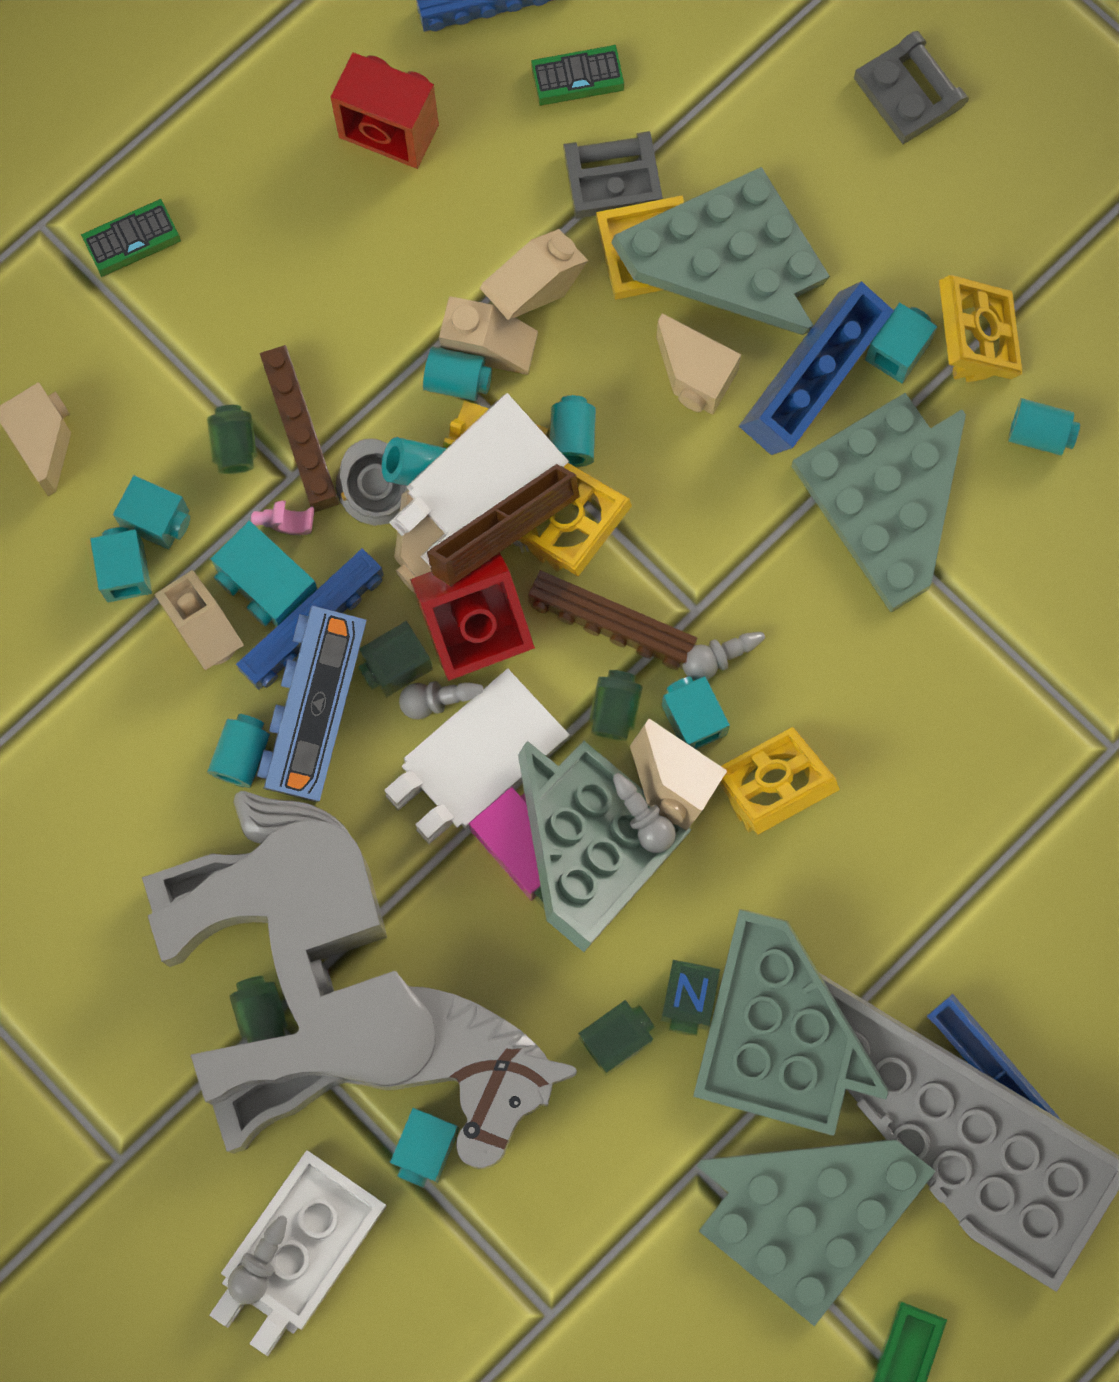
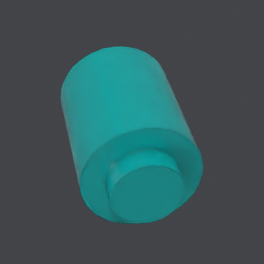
M432 346L426 361L423 390L477 401L480 393H488L492 368L485 366L486 358L483 356Z
M569 395L562 397L560 402L551 406L550 441L565 456L569 464L574 467H583L594 462L596 408L592 404L587 403V399L582 396Z
M1020 398L1011 424L1008 442L1062 456L1065 447L1069 449L1074 448L1080 430V423L1073 421L1074 412Z
M394 437L387 444L383 454V478L390 483L408 486L447 448Z
M238 714L236 720L226 719L207 773L225 782L251 788L263 751L270 737L268 732L262 730L265 723L245 714Z

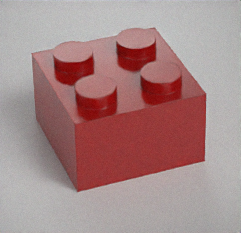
M352 52L330 96L339 138L418 169L439 126L434 84L430 83L420 73L414 71L405 73L392 68L387 62L377 56L368 55L364 57Z
M500 553L452 586L441 581L431 572L410 579L434 649L448 681L535 649L510 571Z

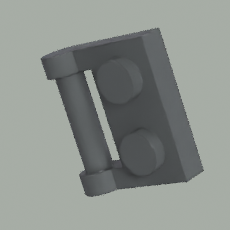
M919 31L910 33L898 45L856 69L854 74V80L902 144L951 116L969 100L961 87L956 88L925 48L926 40ZM911 58L942 100L933 105L902 63Z
M650 131L636 133V138L583 146H577V142L563 144L576 219L596 216V212L663 199ZM639 155L641 160L587 169L581 168L583 163Z

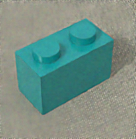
M250 520L210 558L218 572L214 576L217 583L231 596H234L237 592L243 595L250 602L246 609L265 627L270 622L277 627L318 589L315 580Z

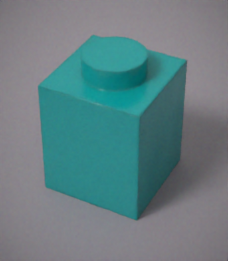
M899 302L894 312L870 343L865 361L903 384L930 345L937 325L932 323L931 318L924 311L916 307L908 308Z
M133 475L113 513L120 527H125L129 530L136 529L140 537L170 550L175 538L180 540L184 536L190 523V515L188 514L190 510L182 496Z
M116 527L102 532V536L90 538L98 588L108 603L152 594L144 543L136 529L129 530L125 527Z
M688 676L667 687L668 693L663 695L661 706L679 739L697 750L727 736L730 724L705 676L693 681L691 676Z
M412 1108L390 1161L391 1164L400 1167L397 1177L423 1188L427 1179L438 1183L460 1128Z

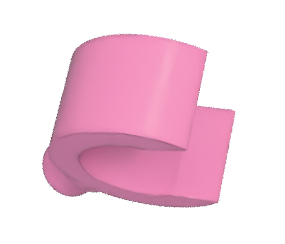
M278 501L274 503L273 509H265L263 512L254 511L251 514V522L255 526L264 525V527H271L275 531L290 535H307L312 532L313 507L302 512L290 511L285 509L286 501Z

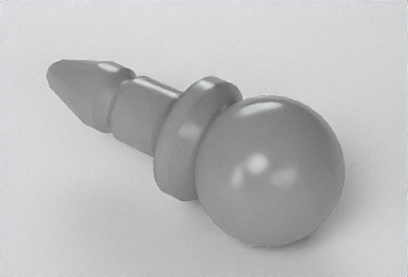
M763 632L745 633L740 635L738 639L733 638L722 643V645L716 639L711 640L708 646L702 644L695 645L687 653V662L682 664L683 670L693 680L704 676L708 680L715 675L717 669H728L727 659L731 660L742 655L743 652L752 651L765 639V634Z
M437 681L430 682L428 686L422 683H413L406 686L401 692L399 705L407 717L419 720L428 717L432 712L436 714L442 713L445 705L458 703L460 700L463 702L469 701L481 694L484 689L480 684L466 682L460 683L458 686L454 684L441 687Z
M619 773L615 774L613 781L617 794L625 801L624 804L632 816H635L630 825L633 829H638V838L642 847L653 853L668 850L674 843L676 836L672 822L666 817L659 815L660 809L657 805L648 808V804L642 795L636 792L637 788L631 781Z
M285 1216L278 1217L266 1229L264 1238L258 1243L254 1255L245 1253L242 1257L243 1265L235 1268L230 1274L228 1290L235 1301L241 1304H253L264 1296L267 1290V1277L272 1276L275 1271L269 1262L272 1261L277 1252L278 1244H281L284 1239L287 1218Z

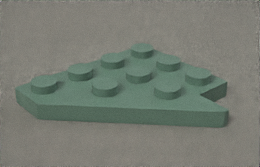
M762 167L615 234L611 242L630 275L636 281L801 335L808 333L813 324L796 297L825 284L830 277Z
M906 393L792 461L791 465L890 612L895 611L929 590L932 584L966 417L964 411L960 410L930 428Z
M527 741L519 752L518 759L546 920L580 950L585 952L681 844L691 829L688 828L686 831L680 826L673 824L676 836L672 846L660 853L647 851L640 844L638 829H633L630 825L635 816H632L624 804L625 801L618 796L613 776L619 773L631 781L637 788L636 792L640 793L646 801L642 788L585 741L559 766Z
M740 909L693 1097L834 1136L846 1089L885 1100L889 1090L789 922Z
M897 1139L701 1159L697 1167L724 1188L728 1194L702 1225L699 1232L815 1326L936 1171Z

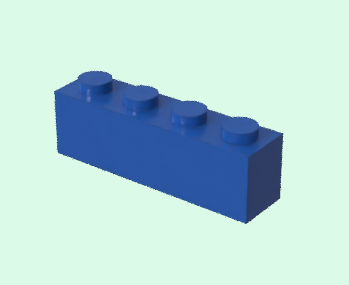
M862 281L839 291L740 423L739 427L770 455L793 448L894 310Z

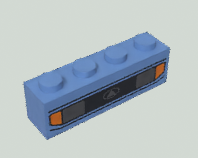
M313 605L308 616L299 614L292 640L293 642L301 643L297 661L287 660L281 682L282 687L289 688L285 706L275 705L269 728L270 732L277 733L273 752L263 751L257 777L265 779L263 789L313 802H320L367 620Z

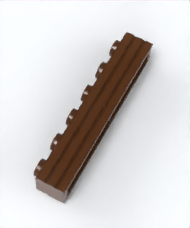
M283 345L259 353L310 506L314 508L315 513L340 505L287 346Z
M555 464L427 551L431 573L449 586L464 578L578 499L580 494L576 474Z
M541 570L528 594V601L536 611L544 614L548 611L558 615L557 618L566 624L573 625V623L584 626L583 629L589 634L607 636L613 644L619 647L628 645L637 649L636 653L648 659H651L652 656L663 661L662 664L673 670L683 669L682 664L687 662V653L697 643V637Z

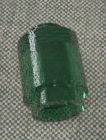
M234 404L215 408V414L207 418L212 462L217 464L218 472L221 474H239L252 470L254 468L253 459L257 457L251 413L242 411L240 405Z
M609 670L607 677H598L589 721L593 723L592 734L608 739L627 741L629 731H633L635 728L643 690L642 685L635 683V675L618 670Z
M255 976L236 983L237 991L229 995L241 1040H247V1043L286 1036L284 1028L288 1024L275 982H265L263 976Z

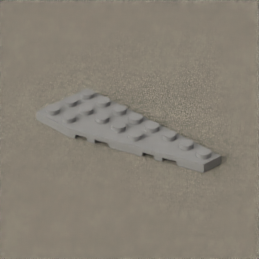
M819 973L889 1090L885 1100L847 1089L858 1102V1107L887 1140L897 1139L936 1171L927 1182L929 1190L940 1203L943 1202L971 1239L1057 1292L1119 1190V1155Z

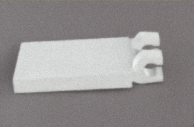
M506 393L407 486L409 489L408 494L413 500L389 523L403 536L428 515L445 533L427 550L429 551L555 464L563 467L569 461L512 397ZM426 551L421 558L430 566Z
M507 668L485 687L481 694L470 700L404 758L405 764L402 765V768L406 773L399 776L384 790L386 798L397 810H400L422 790L429 796L437 807L433 808L415 825L417 832L430 844L452 824L457 828L460 825L465 829L469 828L470 821L509 788H514L522 781L518 754L527 741L549 757L569 740L570 734Z
M308 1150L301 1157L221 1272L226 1277L222 1284L228 1287V1279L232 1271L238 1266L243 1265V1255L245 1253L254 1255L258 1243L264 1238L266 1229L278 1217L285 1216L287 1218L284 1239L281 1244H278V1250L272 1261L269 1262L275 1271L272 1276L267 1277V1290L264 1296L252 1304L268 1317L250 1342V1345L266 1356H269L286 1329L293 1334L298 1328L300 1330L304 1329L387 1207L386 1204ZM227 1289L210 1313V1316L229 1328L245 1304L235 1301Z

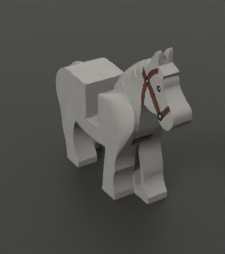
M240 791L235 794L233 803L242 831L247 839L260 843V846L247 854H209L142 877L153 912L147 915L161 961L169 967L183 963L198 945L224 928L241 923H268L271 950L277 976L288 1006L299 1026V1031L292 1035L191 1054L204 1100L213 1105L226 1151L234 1154L248 1149L254 1138L267 1126L283 1118L295 1115L328 1090L343 1083L368 1086L380 1090H398L456 1081L460 1085L461 1108L468 1119L457 1138L458 1155L464 1163L471 1167L487 1169L502 1160L513 1132L522 1118L535 1112L540 1106L548 1107L552 1086L577 1074L576 1068L571 1065L548 1060L542 1050L526 1034L479 1004L455 994L431 988L410 987L396 971L334 992L327 967L322 964L321 960L387 938L371 872L361 850L344 825L322 809L307 803L268 799L246 791Z

